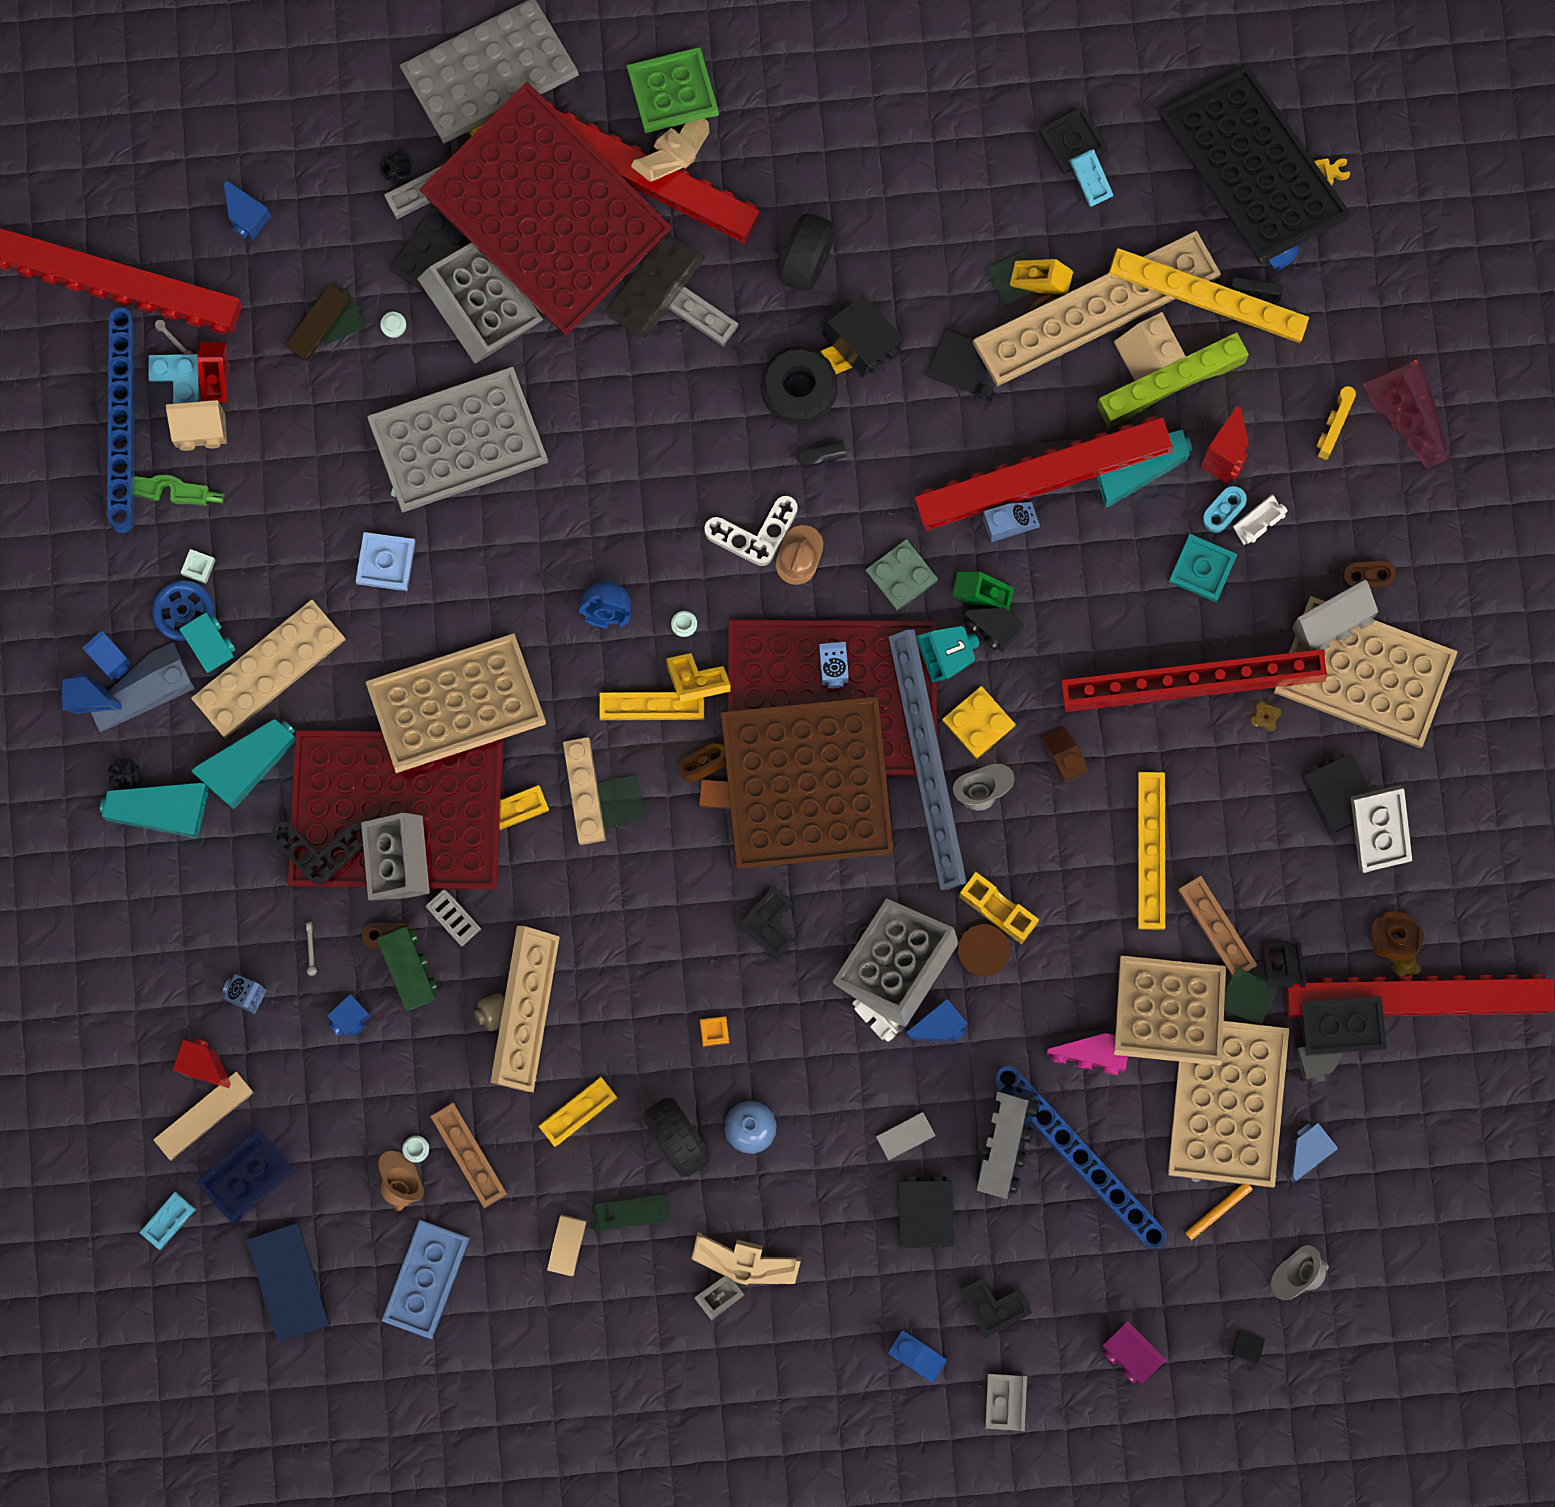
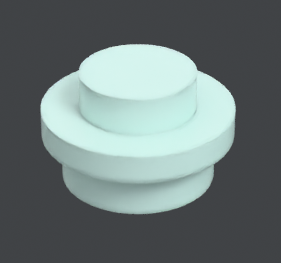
M390 312L384 315L380 326L386 336L396 338L405 332L406 321L400 313Z
M680 611L673 616L671 627L676 635L688 637L696 631L697 620L691 612Z
M409 1137L403 1144V1154L411 1162H421L429 1154V1144L423 1137Z

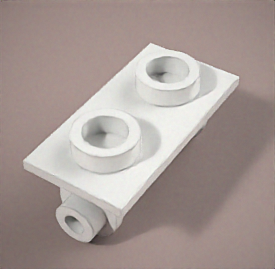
M1272 494L1233 527L1243 545L1250 542L1254 543L1259 536L1267 531L1266 527L1268 525L1273 526L1281 518L1283 519L1288 511L1283 504H1278Z
M857 999L852 1003L855 1006L854 1010L866 1023L875 1017L876 1021L870 1027L882 1040L885 1039L887 1042H890L896 1036L895 1034L904 1029L902 1025L882 1017Z

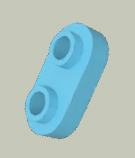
M1235 486L1226 488L1205 511L1203 516L1205 528L1213 533L1225 530L1243 510L1247 500L1245 492ZM1235 498L1237 500V504H1229L1228 499ZM1214 516L1218 517L1220 523L1214 524L1211 518Z

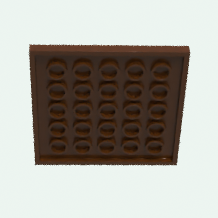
M878 697L721 712L737 869L894 854Z

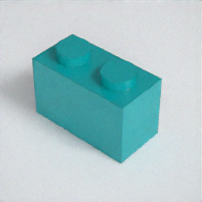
M204 613L181 627L180 631L208 674L234 658L232 652L235 651V648L228 637L223 639L219 634L218 630L222 627L215 616L209 617L207 613Z

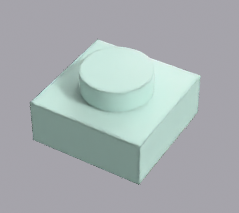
M190 549L181 574L206 584L215 563V558Z

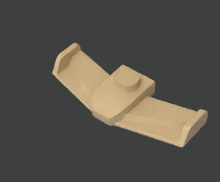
M701 119L685 123L680 133H677L672 128L656 140L654 147L659 151L634 160L631 167L650 182L679 169L687 168L694 162L696 154L709 134L708 121Z
M697 1232L691 1259L732 1279L733 1282L745 1285L795 1284L802 1256L761 1257L762 1245L737 1240L735 1249L732 1250Z

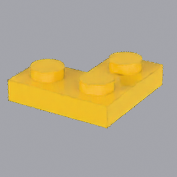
M692 653L666 658L667 668L680 702L730 692V682L724 666L698 671Z

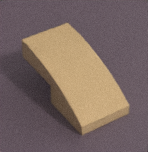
M563 1214L560 1215L548 1271L574 1276L587 1220Z

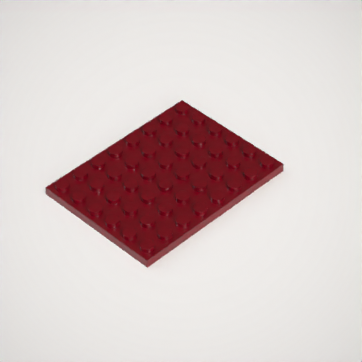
M528 82L419 189L564 336L672 229L657 211Z
M729 620L728 680L730 682V692H728V712L878 697L886 776H917L889 637L905 630H914L916 636L937 630V621ZM846 642L848 683H843L844 686L840 688H828V685H822L819 644ZM918 645L937 737V682L932 683Z
M296 730L291 825L320 854L353 824L361 825V822L400 813L421 815L423 817L429 889L498 890L504 738L396 773L382 732ZM354 831L352 834L354 839L350 843L346 840L342 843L352 851L354 848L350 845L355 840L358 842L363 840L362 832ZM290 838V845L295 842ZM298 847L294 853L297 860L306 859L308 856L307 847ZM341 847L335 848L331 853L333 861L338 862L345 857V850ZM364 849L328 882L322 885L311 882L289 858L288 886L367 888ZM325 857L322 861L326 865L321 869L316 866L313 869L315 871L313 878L316 876L322 878L324 876L322 871L326 866H329L331 870L335 866L329 863Z

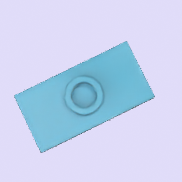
M1090 149L1069 160L1090 207L1114 196L1094 149Z
M174 1192L139 1233L161 1250L196 1209L177 1192Z

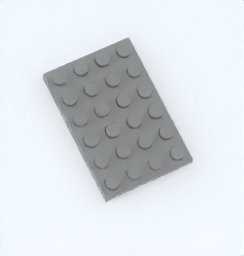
M527 0L400 64L404 76L443 144L486 123L526 82L541 95L579 75L577 68L536 0Z
M513 367L367 416L402 513L548 463L546 453Z

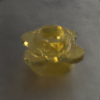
M1260 702L1256 706L1257 713L1252 717L1251 722L1255 727L1261 726L1266 728L1268 732H1272L1276 729L1275 723L1277 718L1281 716V710ZM1264 715H1268L1269 718L1264 719Z
M1416 955L1411 961L1391 959L1395 963V973L1400 977H1411L1413 974H1418L1421 971V966L1415 960Z

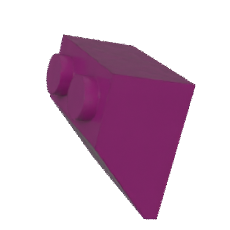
M1128 1321L1123 1323L1101 1346L1105 1349L1102 1354L1113 1365L1118 1362L1124 1368L1122 1374L1132 1384L1136 1381L1142 1384L1166 1361Z

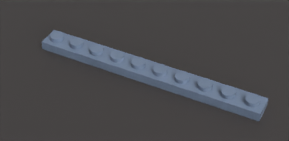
M905 630L890 636L889 641L940 889L949 890L967 884L916 635L914 630Z

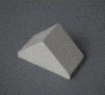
M724 1276L697 1295L695 1300L712 1321L743 1297L744 1294L732 1279Z

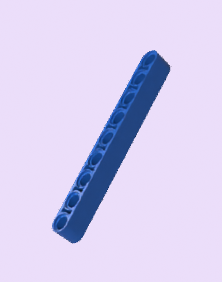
M121 307L114 309L109 315L107 517L116 532L126 533L134 525L136 327L129 310ZM121 319L128 320L127 324L124 326L116 325L117 322ZM119 344H128L126 349L122 351L116 350ZM122 367L128 369L123 375L116 374L117 370ZM118 393H128L124 399H116ZM120 416L128 417L126 422L122 424L115 423ZM127 441L125 447L120 449L115 447L117 442ZM118 466H127V469L123 473L115 472V469ZM122 489L127 491L124 497H115L117 491ZM118 515H127L125 521L115 522V518Z
M1004 1066L996 1074L995 1084L999 1090L1006 1086L1000 1081L1001 1074L1009 1072L1015 1079L1014 1084L1011 1086L1038 1093L1014 1067ZM1038 1093L1037 1101L1040 1102L1038 1113L1042 1111L1047 1112L1051 1117V1121L1048 1125H1041L1036 1117H1032L1031 1125L1145 1248L1153 1250L1162 1246L1166 1240V1232L1163 1227ZM1058 1131L1066 1132L1069 1136L1068 1143L1065 1145L1058 1144L1055 1141V1133ZM1083 1151L1087 1155V1162L1083 1165L1075 1163L1073 1153ZM1099 1170L1104 1173L1105 1182L1098 1185L1092 1181L1091 1174L1093 1171ZM1118 1190L1123 1194L1124 1199L1121 1204L1111 1202L1109 1198L1111 1191ZM1130 1210L1140 1212L1142 1220L1139 1224H1132L1128 1220ZM1148 1230H1156L1159 1233L1160 1241L1157 1244H1151L1147 1241L1146 1233Z

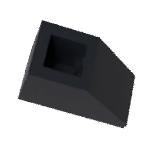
M1006 608L968 610L964 614L965 626L974 634L979 632L986 638L984 642L994 651L999 649L1002 653L1024 628V624Z

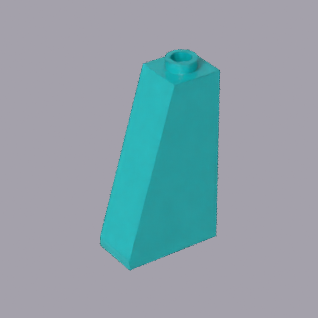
M1183 430L1168 433L1174 452L1097 476L1105 508L1114 505L1187 461L1189 452L1192 451V445L1189 437L1184 436Z
M274 719L196 766L192 773L234 810L295 744V737L292 735L295 730L285 721L280 724Z
M203 783L108 791L106 798L103 797L101 800L100 813H102V817L106 821L198 839L209 787Z

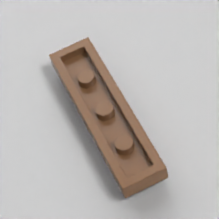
M1202 876L1178 889L1181 897L1226 966L1233 980L1257 966L1256 962Z
M452 1103L430 1116L482 1206L486 1208L507 1195L505 1189L455 1104Z

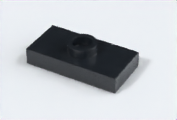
M1233 277L1230 289L1257 299L1279 302L1283 295L1284 285L1267 283L1262 278H1251L1248 280Z

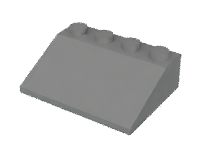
M472 243L430 266L418 278L475 364L543 320L534 305Z
M886 898L833 980V983L882 1017L906 1027L957 947L958 940L955 930L951 926Z

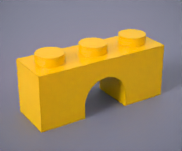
M975 872L959 894V898L1020 944H1023L1039 922L1037 917L1021 905H1016L997 891V887L977 872Z

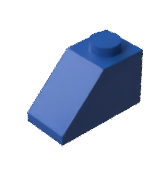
M226 181L224 189L229 219L233 226L232 230L242 238L248 236L254 240L270 219V212L267 207Z
M103 631L99 632L82 647L111 680L121 678L129 670L128 666L131 662Z
M73 674L70 679H62V710L73 714L121 709V703L99 681L88 678L87 674Z
M947 999L907 1031L906 1036L912 1040L947 1043L952 1039L953 1042H956L967 1033L964 1028L967 1027L968 1023Z
M903 1330L888 1352L889 1356L931 1383L934 1382L947 1361Z

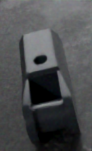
M843 440L804 450L800 454L799 460L803 467L809 468L846 458L847 454Z

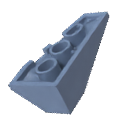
M172 642L149 653L109 690L121 703V709L91 713L100 733L195 689L175 643Z

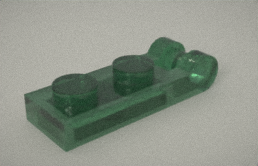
M665 1194L592 1205V1212L596 1214L597 1221L594 1224L595 1232L669 1222ZM614 1211L615 1221L607 1222L606 1212Z

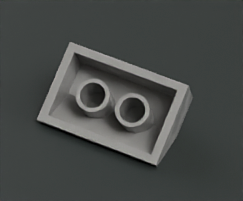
M1365 579L1297 618L1292 630L1305 651L1321 649L1325 651L1330 647V642L1336 639L1341 642L1352 635L1351 630L1357 627L1364 629L1375 622L1373 618L1377 615L1378 609L1368 582Z
M400 813L361 822L368 900L401 899L429 894L423 817L421 815Z

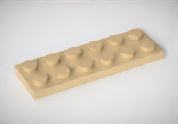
M310 600L191 699L226 739L346 639L316 603Z
M517 926L490 1083L525 1092H534L559 936L526 926Z

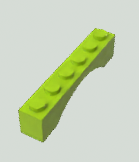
M1235 333L1099 398L1097 408L1109 429L1185 387L1224 374L1245 364L1249 354L1238 333Z

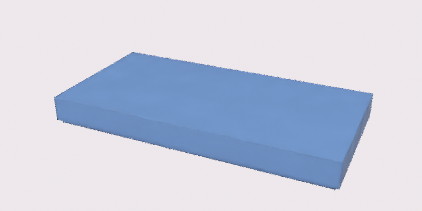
M419 1220L382 1321L433 1339L470 1238Z

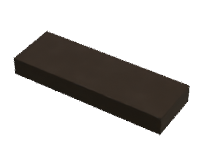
M329 284L285 347L307 362L352 301L351 298Z

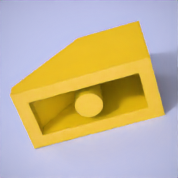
M1057 259L1015 261L1010 285L1043 295H1066L1069 291L1073 271Z

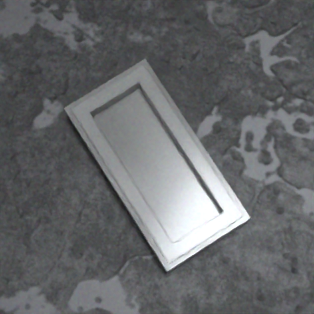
M922 1112L876 1136V1139L889 1161L935 1137V1134Z

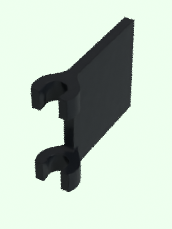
M945 330L926 376L991 402L995 394L993 391L994 387L982 384L987 368L972 343L973 339Z

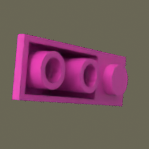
M1107 1033L1049 1048L1045 1055L1050 1056V1061L1066 1064L1068 1060L1077 1062L1076 1067L1092 1070L1093 1066L1103 1068V1073L1118 1076L1119 1072L1123 1073L1125 1071L1128 1056L1114 1055L1115 1035Z

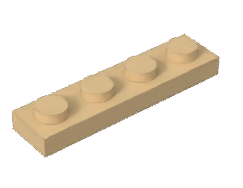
M590 738L563 742L579 844L584 845L606 841Z

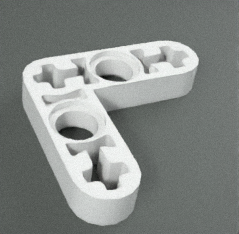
M789 496L778 498L757 536L718 517L711 518L706 522L704 527L705 535L708 540L756 565L765 566L774 558L783 538L795 519L797 503ZM787 503H789L792 512L787 511L785 513L783 521L787 523L784 524L781 520H779V517L782 512V509L779 506H785ZM719 524L721 525V531L728 534V529L732 530L728 535L727 542L723 541L725 536L717 533L715 536L712 535L710 527H716ZM775 524L781 528V534L773 538L767 534L766 530L770 525ZM736 535H742L746 538L747 542L744 547L736 548L732 545V539ZM751 541L755 542L753 548L757 550H762L763 547L766 548L768 557L763 556L761 559H758L757 552L752 549L750 554H747L746 552L750 548Z

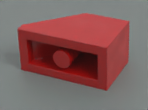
M201 342L197 355L201 402L214 400L227 402L226 342Z
M194 1038L193 1043L183 1040L173 1070L180 1074L229 1089L231 1085L217 1052L208 1048L209 1043Z

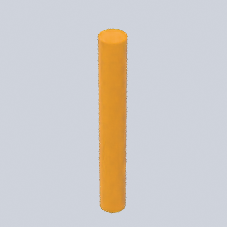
M1242 1184L1190 1227L1185 1232L1187 1237L1192 1241L1253 1190L1249 1184Z

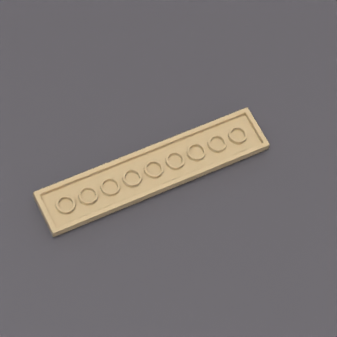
M1197 231L1144 256V258L1210 282L1221 276L1219 269ZM1107 274L974 339L972 343L996 386H999L1175 300V298Z

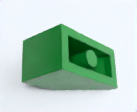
M958 572L952 597L973 606L987 609L1006 608L1009 611L1014 587L982 572Z

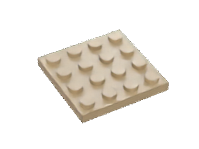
M1121 956L1119 963L1114 1055L1220 1066L1223 1046L1226 966Z

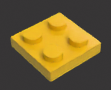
M982 686L942 719V722L976 760L1016 726Z

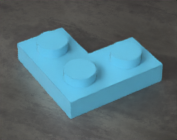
M198 354L149 355V381L173 382V404L201 402L197 365Z

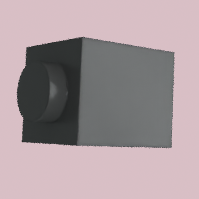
M1305 1046L1295 1050L1303 1081L1311 1080V1084L1327 1081L1326 1076L1333 1073L1344 1054L1306 1056Z

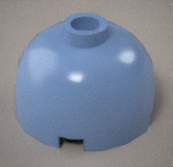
M758 1101L738 1103L729 1111L725 1118L724 1132L727 1141L734 1149L742 1153L755 1154L762 1152L772 1144L776 1136L777 1123L774 1114L766 1105Z

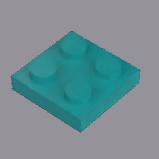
M1189 534L1169 583L1217 602L1237 554Z

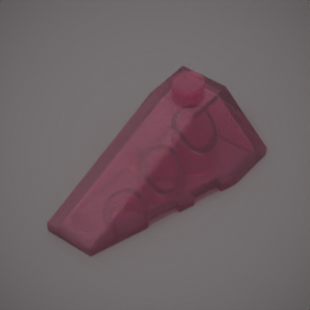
M1418 358L1363 384L1375 410L1379 414L1382 413L1391 423L1390 427L1403 436L1407 441V446L1426 468L1450 459L1430 384Z

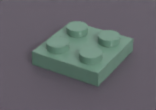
M907 539L866 569L867 575L896 612L938 582V578Z

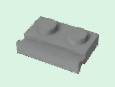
M988 1374L985 1429L1025 1431L1027 1376Z

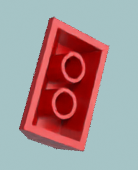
M1237 406L1212 441L1200 467L1225 484L1228 483L1230 478L1235 480L1238 477L1249 455L1246 452L1249 442L1240 407Z

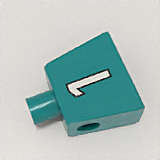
M963 626L935 630L916 636L932 683L952 677L975 661L972 649L979 646L978 637L974 633L967 635Z

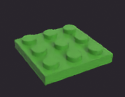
M700 47L627 65L645 133L719 115Z

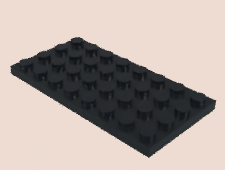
M1248 66L1158 110L1160 119L1259 264L1350 219V211Z

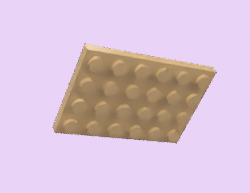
M1310 596L1303 615L1325 603V601ZM1374 620V623L1364 629L1357 627L1351 630L1352 635L1341 642L1336 639L1329 643L1330 647L1324 651L1327 670L1326 682L1276 687L1274 690L1275 694L1421 749L1458 651ZM1295 635L1289 653L1304 652V648Z
M515 634L366 681L396 773L546 724Z
M1224 1021L1222 1062L1220 1066L1178 1061L1167 1176L1275 1187L1289 1028Z

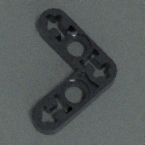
M279 822L273 827L271 832L274 842L302 873L317 885L328 882L364 849L363 840L361 842L355 840L350 845L354 848L352 851L342 843L344 840L350 843L354 839L352 835L354 831L362 832L360 824H353L348 827L320 854L287 822ZM281 829L285 831L290 829L288 836L295 843L290 845L284 838L279 840L278 838L281 836L279 831ZM301 846L307 847V858L297 860L294 854L295 850ZM341 847L345 850V857L341 861H333L331 858L332 851L335 848ZM325 857L329 863L335 866L332 870L329 866H326L322 871L324 874L322 878L318 876L313 878L315 875L313 869L316 866L321 869L326 865L322 861Z

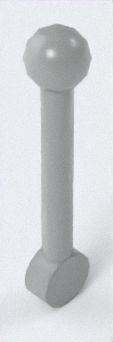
M163 320L155 322L156 330L162 331L184 355L193 354L192 351L186 350L166 329Z
M312 921L306 922L309 958L307 974L314 976L317 973V968L314 966Z

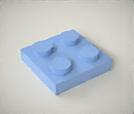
M364 532L356 584L408 591L416 543L415 539Z

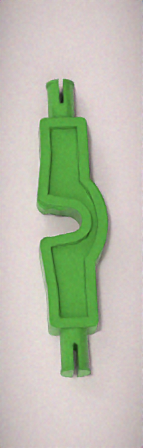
M158 475L152 478L134 476V496L158 501L162 490L165 487H170V500L174 504L206 506L208 501L224 503V493L210 492L207 486L183 483L174 476Z

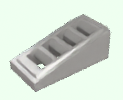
M445 889L425 906L461 947L482 930ZM447 899L449 903L438 913L435 909ZM455 908L457 911L445 921L443 917L451 909ZM462 916L464 919L452 929L450 925ZM469 923L472 927L460 937L457 933Z

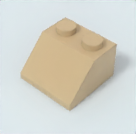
M1162 312L1140 322L1114 341L1134 381L1186 357Z
M218 400L166 405L171 439L176 448L189 451L195 449V446L218 448L220 444H227L225 413Z

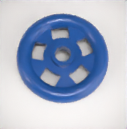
M175 581L162 588L155 597L152 606V617L157 629L164 636L176 641H186L181 631L175 630L176 622L181 624L190 623L195 617L196 611L203 614L207 613L210 617L214 615V604L208 591L201 585L192 581ZM179 591L182 597L171 602L169 596ZM192 593L201 599L196 605L188 599ZM181 606L187 607V611L184 614H179L178 609ZM170 608L172 618L164 620L162 609Z

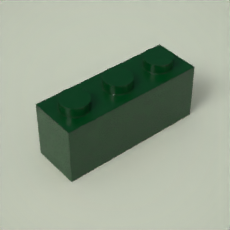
M407 924L378 935L377 941L406 1012L435 1001V993L439 992L434 978H428L425 969L429 965L424 953L418 954L415 944H418L419 940L414 928L409 930Z

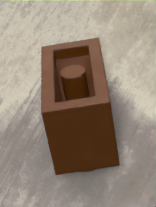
M1065 727L1040 738L1063 785L1087 774L1089 768L1077 744Z

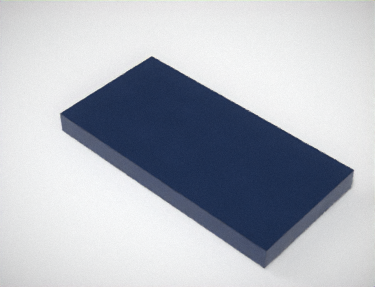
M296 1223L248 1239L247 1243L277 1342L279 1343L330 1326L299 1224Z

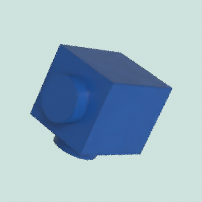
M351 994L327 1015L331 1020L328 1024L329 1027L338 1036L343 1033L347 1038L351 1034L354 1037L365 1028L363 1023L371 1017Z

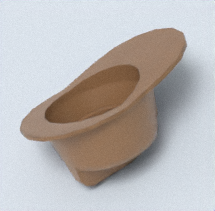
M806 525L796 526L789 530L783 538L776 560V569L778 575L785 582L800 585L809 581L816 572L824 545L822 536L816 529Z
M397 1151L383 1153L378 1161L382 1177L381 1194L388 1203L394 1205L397 1211H401L410 1203L419 1201L424 1195V1188L414 1163L407 1160L404 1154Z

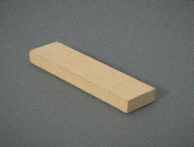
M237 1072L229 1077L231 1083L229 1089L218 1086L154 1139L155 1143L170 1161L254 1093Z

